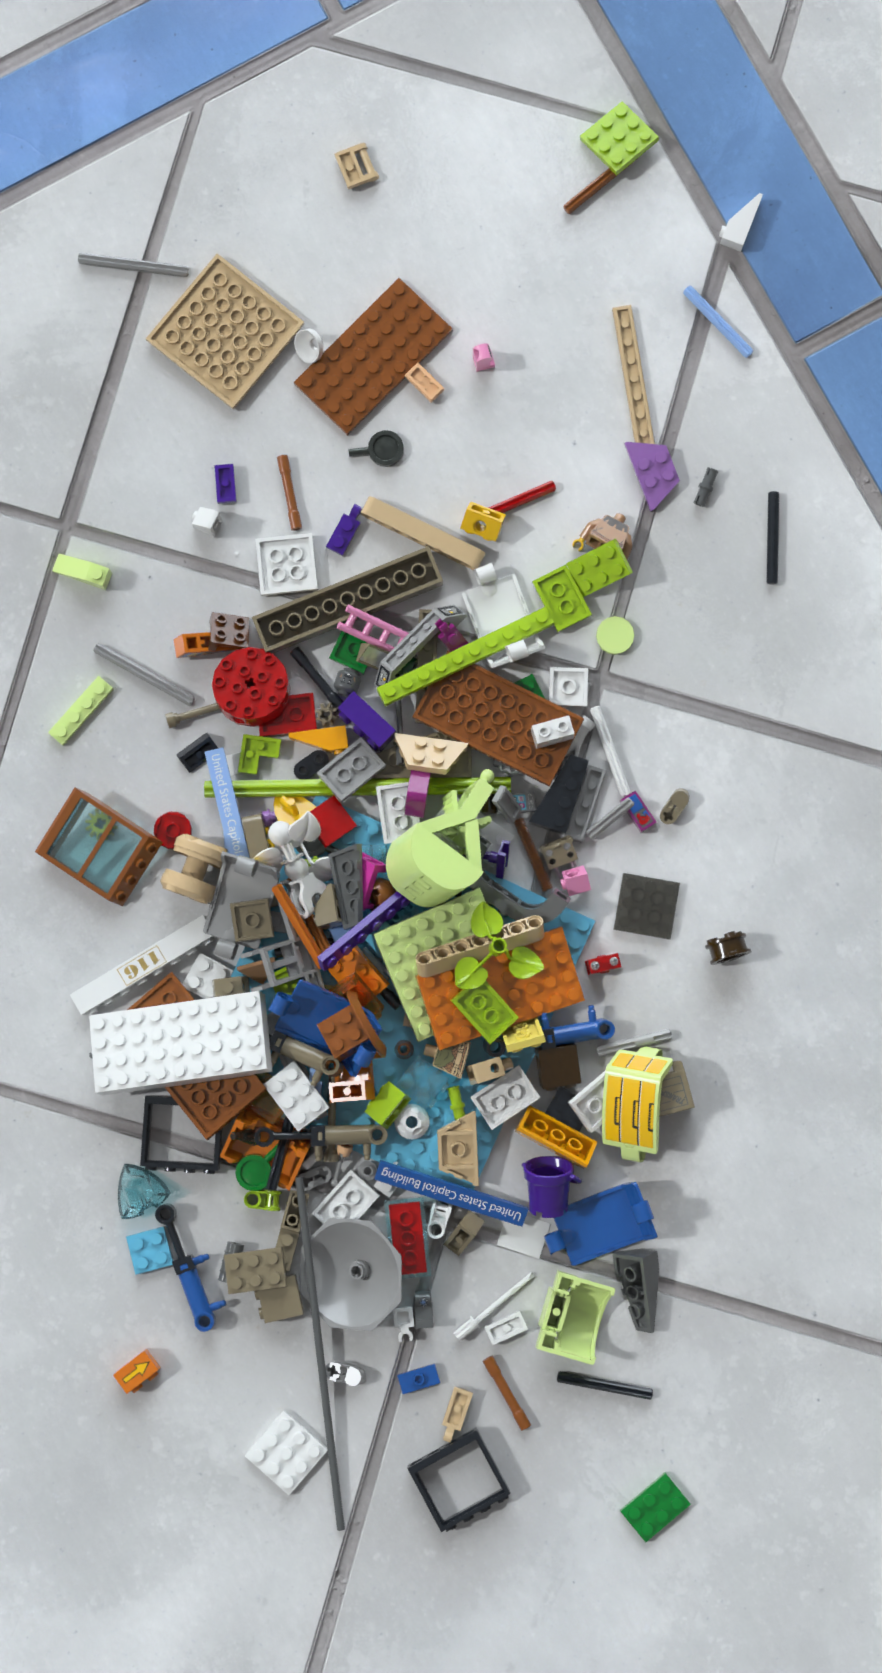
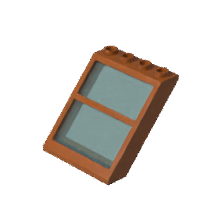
M74 787L35 852L108 901L123 906L163 842L91 794Z

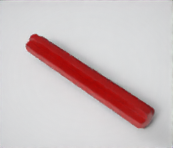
M549 481L488 508L505 513L556 490L555 483Z

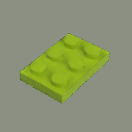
M616 538L566 563L583 597L633 573Z
M566 564L532 581L544 607H546L554 621L557 632L592 616Z
M487 981L475 989H462L450 1000L489 1044L495 1041L519 1018Z

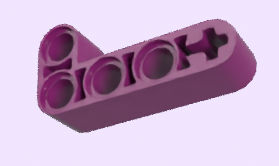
M411 770L404 815L424 818L431 773Z

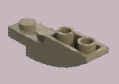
M290 1190L275 1247H283L286 1272H290L301 1231L297 1191ZM305 1193L306 1207H307L308 1199H309V1195H310V1194H306V1193Z

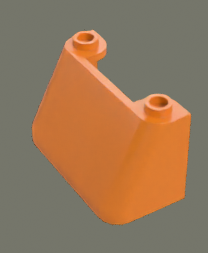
M249 1105L236 1118L220 1157L228 1163H236L248 1154L255 1153L265 1156L279 1140H274L268 1147H260L254 1140V1131L260 1126H267L274 1132H281L284 1120ZM293 1127L292 1132H298L296 1128ZM265 1131L258 1135V1139L262 1142L269 1138V1133ZM290 1140L278 1187L290 1191L295 1177H297L311 1148L310 1140Z

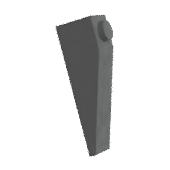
M643 1248L612 1253L616 1277H620L623 1289H621L623 1296L626 1295L630 1306L628 1309L637 1331L653 1333L659 1281L658 1253L655 1250Z

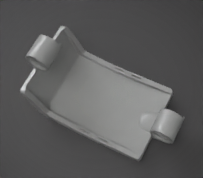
M222 851V867L203 932L219 938L214 955L234 960L239 944L258 949L261 939L235 942L230 903L269 898L271 909L275 896L272 892V887L279 882L280 872L278 868L259 863L257 860Z

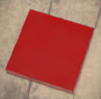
M335 795L310 811L320 824L321 833L318 838L325 848L357 826Z

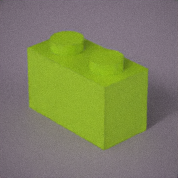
M388 1081L387 1084L380 1088L379 1094L375 1099L368 1103L367 1109L364 1112L388 1130L401 1111L410 1102L411 1098Z

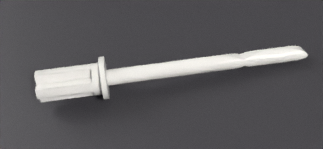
M530 1272L475 1319L470 1316V1319L454 1332L458 1340L461 1342L475 1329H480L478 1323L534 1277L533 1273Z

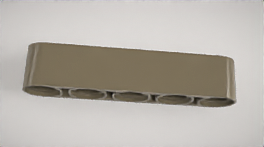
M261 813L242 817L251 859L261 851L269 848ZM275 896L271 907L279 906Z

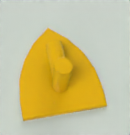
M282 796L274 798V812L277 820L287 822L289 825L300 819L307 811L310 812L316 808L313 803L303 797Z

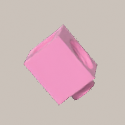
M584 865L562 871L563 879H560L562 889L566 890L569 896L591 890Z

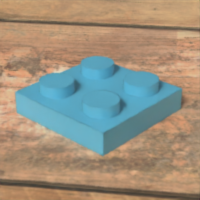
M165 1226L126 1236L135 1275L173 1265V1257Z

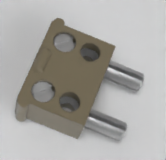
M570 835L539 847L549 870L553 871L555 879H558L554 868H556L558 876L561 878L559 866L570 863L572 868L578 867L576 862L578 857Z

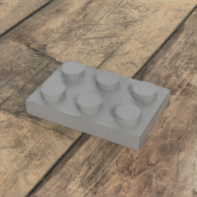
M360 737L319 770L317 775L342 803L386 768V765Z

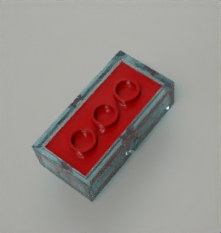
M424 1196L384 1200L388 1240L402 1256V1279L431 1276Z

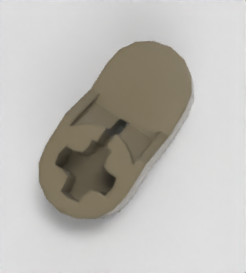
M683 788L676 789L660 812V819L663 823L673 824L689 802L690 795L687 790Z

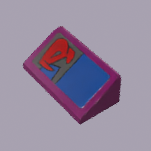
M634 791L622 798L620 803L628 797L634 802V806L627 813L641 833L655 824L656 820L638 793Z

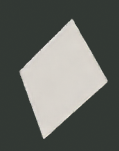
M526 1216L522 1227L504 1221L497 1245L539 1259L545 1243L544 1236L548 1233L550 1223Z

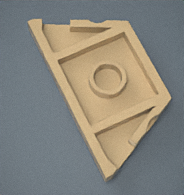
M394 733V742H397L399 753L404 758V763L408 770L446 775L450 771L451 766L459 760V756L467 751L468 743Z
M472 1111L437 1130L438 1160L440 1171L447 1174L451 1173L458 1179H464L473 1183L474 1186H479L476 1111Z

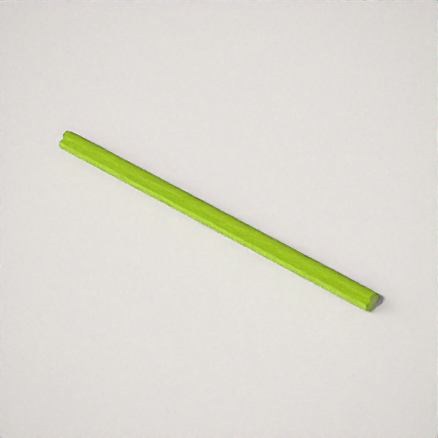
M480 777L430 778L427 795H446L451 790H457V794H463L465 789ZM494 777V780L488 783L494 787L491 794H496L500 785L506 786L511 793V777ZM410 778L371 779L351 796H377V786L409 782ZM321 779L232 780L236 797L334 795ZM212 781L204 782L205 798H215Z

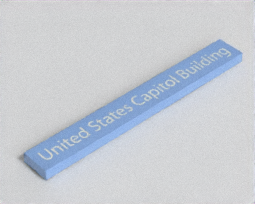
M224 747L206 751V761L228 852L233 855L250 858Z

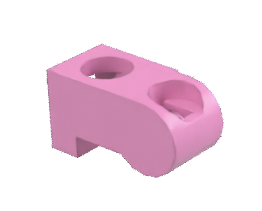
M484 343L473 348V360L477 372L495 367L489 344Z

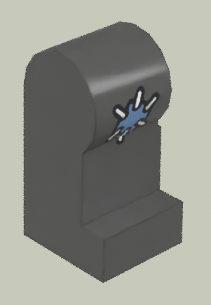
M431 1290L415 1291L416 1329L433 1328Z

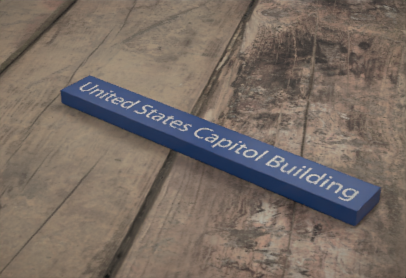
M380 1160L374 1180L521 1227L529 1210L526 1206Z

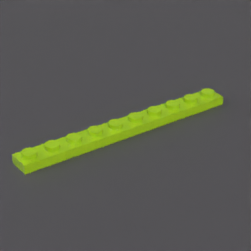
M543 607L377 687L376 691L386 707L505 649L507 645L524 640L553 626L554 621L546 607Z

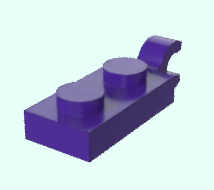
M354 504L349 516L346 514L342 515L326 548L341 556L345 554L361 524L357 521L362 511L361 506Z

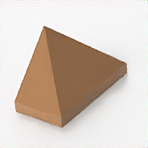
M276 957L270 958L271 963L276 961ZM262 960L237 967L239 972L260 984H264L267 979Z

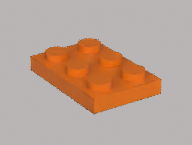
M355 946L348 955H344L338 960L334 967L327 969L346 992L348 990L357 992L362 1007L389 985L388 981L358 946Z

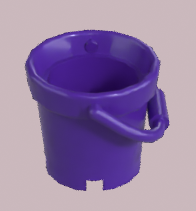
M555 1156L535 1157L526 1161V1163H522L524 1178L527 1180L529 1212L535 1216L536 1211L542 1213V1218L560 1217L563 1215V1210L567 1213L570 1183H582V1180L574 1175L573 1164L567 1159Z

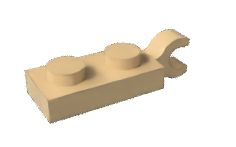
M454 1386L442 1425L447 1426L443 1436L444 1441L451 1442L454 1430L461 1431L473 1392Z

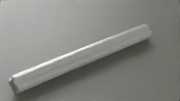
M79 253L78 255L79 264L188 277L189 267L183 265Z
M97 643L93 651L101 657L188 706L193 704L194 696L100 643Z

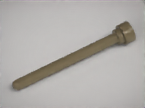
M217 703L180 714L170 712L165 714L170 729L177 727L180 721L220 710Z
M329 1076V1083H335V1077ZM328 1089V1105L330 1107L328 1109V1125H336V1102L330 1103ZM327 1145V1149L323 1153L324 1162H339V1155L335 1145Z

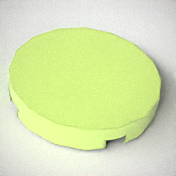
M616 616L602 621L596 633V639L600 648L606 653L613 655L627 651L634 639V631L631 624L624 618Z

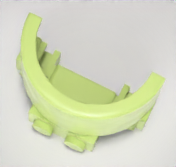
M557 1270L553 1287L549 1286L538 1323L541 1328L535 1347L542 1351L594 1365L598 1329L609 1299L614 1296L615 1288Z

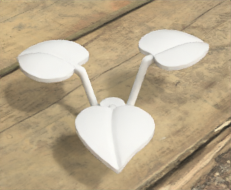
M307 811L300 819L290 825L288 830L289 837L292 839L290 842L293 848L301 847L311 865L308 873L313 872L318 880L325 882L333 878L329 857L319 858L314 863L303 845L304 840L308 842L314 841L321 833L318 820L312 813ZM271 847L261 851L252 859L279 870L283 866L281 862L284 861L282 857L284 852L282 850L280 853L277 847Z

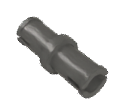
M707 467L703 481L699 483V491L693 502L700 507H705L709 493L713 491L712 486L718 474L717 470L710 469V467Z

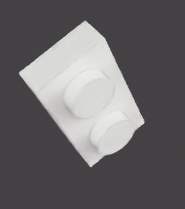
M520 1310L484 1326L492 1346L528 1330Z

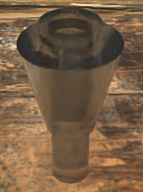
M257 1127L254 1130L247 1128L240 1132H232L230 1138L242 1141L250 1146H255L257 1143L254 1140L253 1134Z

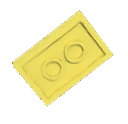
M537 1017L512 1025L502 1033L507 1052H519L523 1048L538 1047L546 1042Z

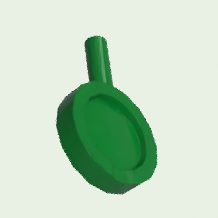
M278 1143L265 1156L253 1153L246 1155L240 1160L235 1172L240 1186L250 1191L262 1190L267 1186L272 1167L270 1161L275 1156Z

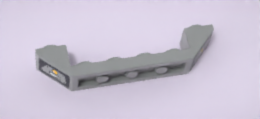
M455 605L434 608L380 662L374 684L375 687H380L396 679L395 675L440 631L435 625L439 619L448 625L452 623L457 627L467 615Z

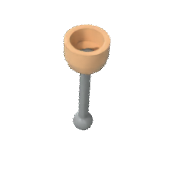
M337 1145V1154L340 1156L334 1179L331 1180L332 1186L338 1184L337 1179L343 1159L351 1154L353 1145Z

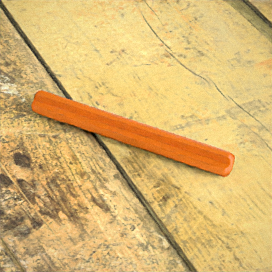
M282 884L272 887V892L318 969H321L317 957L322 951Z

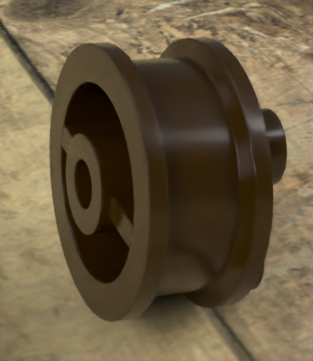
M735 931L724 934V938L718 939L716 937L707 940L705 948L710 951L712 957L710 964L717 965L730 962L751 953V949L747 948L744 940L746 933L741 931L735 933Z

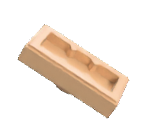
M419 363L405 374V378L430 403L444 391V387Z

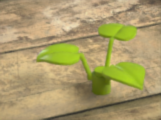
M482 901L474 910L470 925L472 932L477 937L483 938L488 936L492 940L489 945L490 953L480 963L473 957L462 958L455 967V985L464 990L480 987L488 977V972L482 965L492 955L500 956L503 953L511 960L509 971L514 977L527 979L541 972L544 969V965L531 949L524 946L516 947L513 949L511 957L506 941L503 938L491 936L501 931L503 919L497 910Z

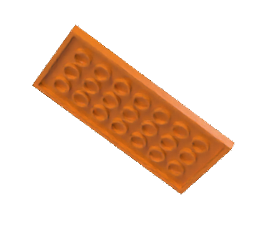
M561 926L545 931L542 940L524 946L531 949L544 965V969L530 978L518 979L514 977L509 971L511 960L507 958L505 953L500 956L490 957L482 965L488 972L486 981L519 1017L512 1025L541 1016L542 1013H550L585 1001ZM513 950L508 951L511 957ZM455 969L426 978L415 975L438 1050L482 1036L450 1001L462 990L455 985Z

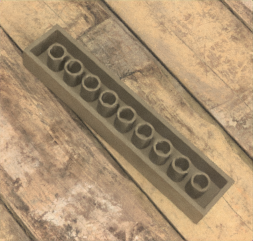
M429 546L255 615L252 617L265 652L274 654L334 630L339 622L345 624L350 616V613L345 611L348 605L371 615L443 586V579Z

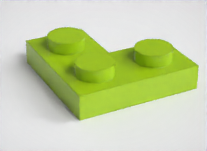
M243 734L238 772L257 775L260 756L279 759L282 740Z

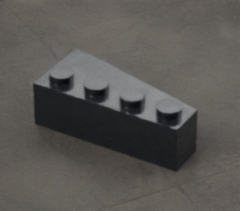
M574 755L569 756L528 824L562 835L566 834L589 760Z

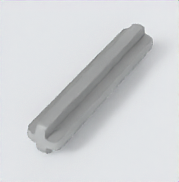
M629 797L622 801L586 831L589 838L594 839L631 809L634 806V802Z

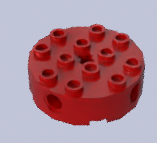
M247 647L235 650L223 658L214 671L212 688L216 703L225 717L238 725L251 727L262 725V723L278 717L288 703L290 685L286 669L277 656L270 652H265V649Z

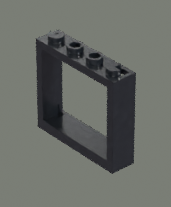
M146 1095L140 1166H145V1170L156 1171L157 1167H163L164 1171L176 1172V1168L184 1169L186 1173H195L197 1169L203 1170L204 1174H215V1171L220 1170L222 1129L215 1134L213 1164L149 1160L153 1104H178L173 1097Z
M477 1427L410 1463L407 1467L441 1532L455 1529L457 1527L456 1524L461 1521L464 1523L474 1518L475 1513L488 1511L493 1503L497 1501L502 1503L511 1494ZM476 1440L501 1489L443 1520L418 1471Z

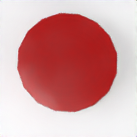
M170 811L163 814L156 820L154 825V836L163 842L161 846L167 849H174V843L178 836L182 834L192 836L190 821L179 812Z

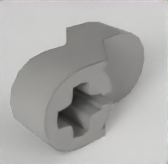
M339 1361L330 1362L326 1365L327 1378L332 1381L345 1383L350 1386L360 1385L365 1381V1372L360 1367L344 1364Z

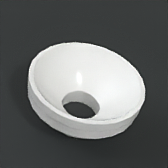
M310 328L297 332L294 344L300 359L305 363L318 361L323 354L324 341L322 337ZM314 339L317 342L318 348H315L313 344Z
M407 1104L394 1121L397 1132L402 1137L411 1140L422 1137L427 1132L430 1123L426 1110L417 1104ZM410 1116H414L418 1120V1124L414 1128H409L406 1125V1119Z

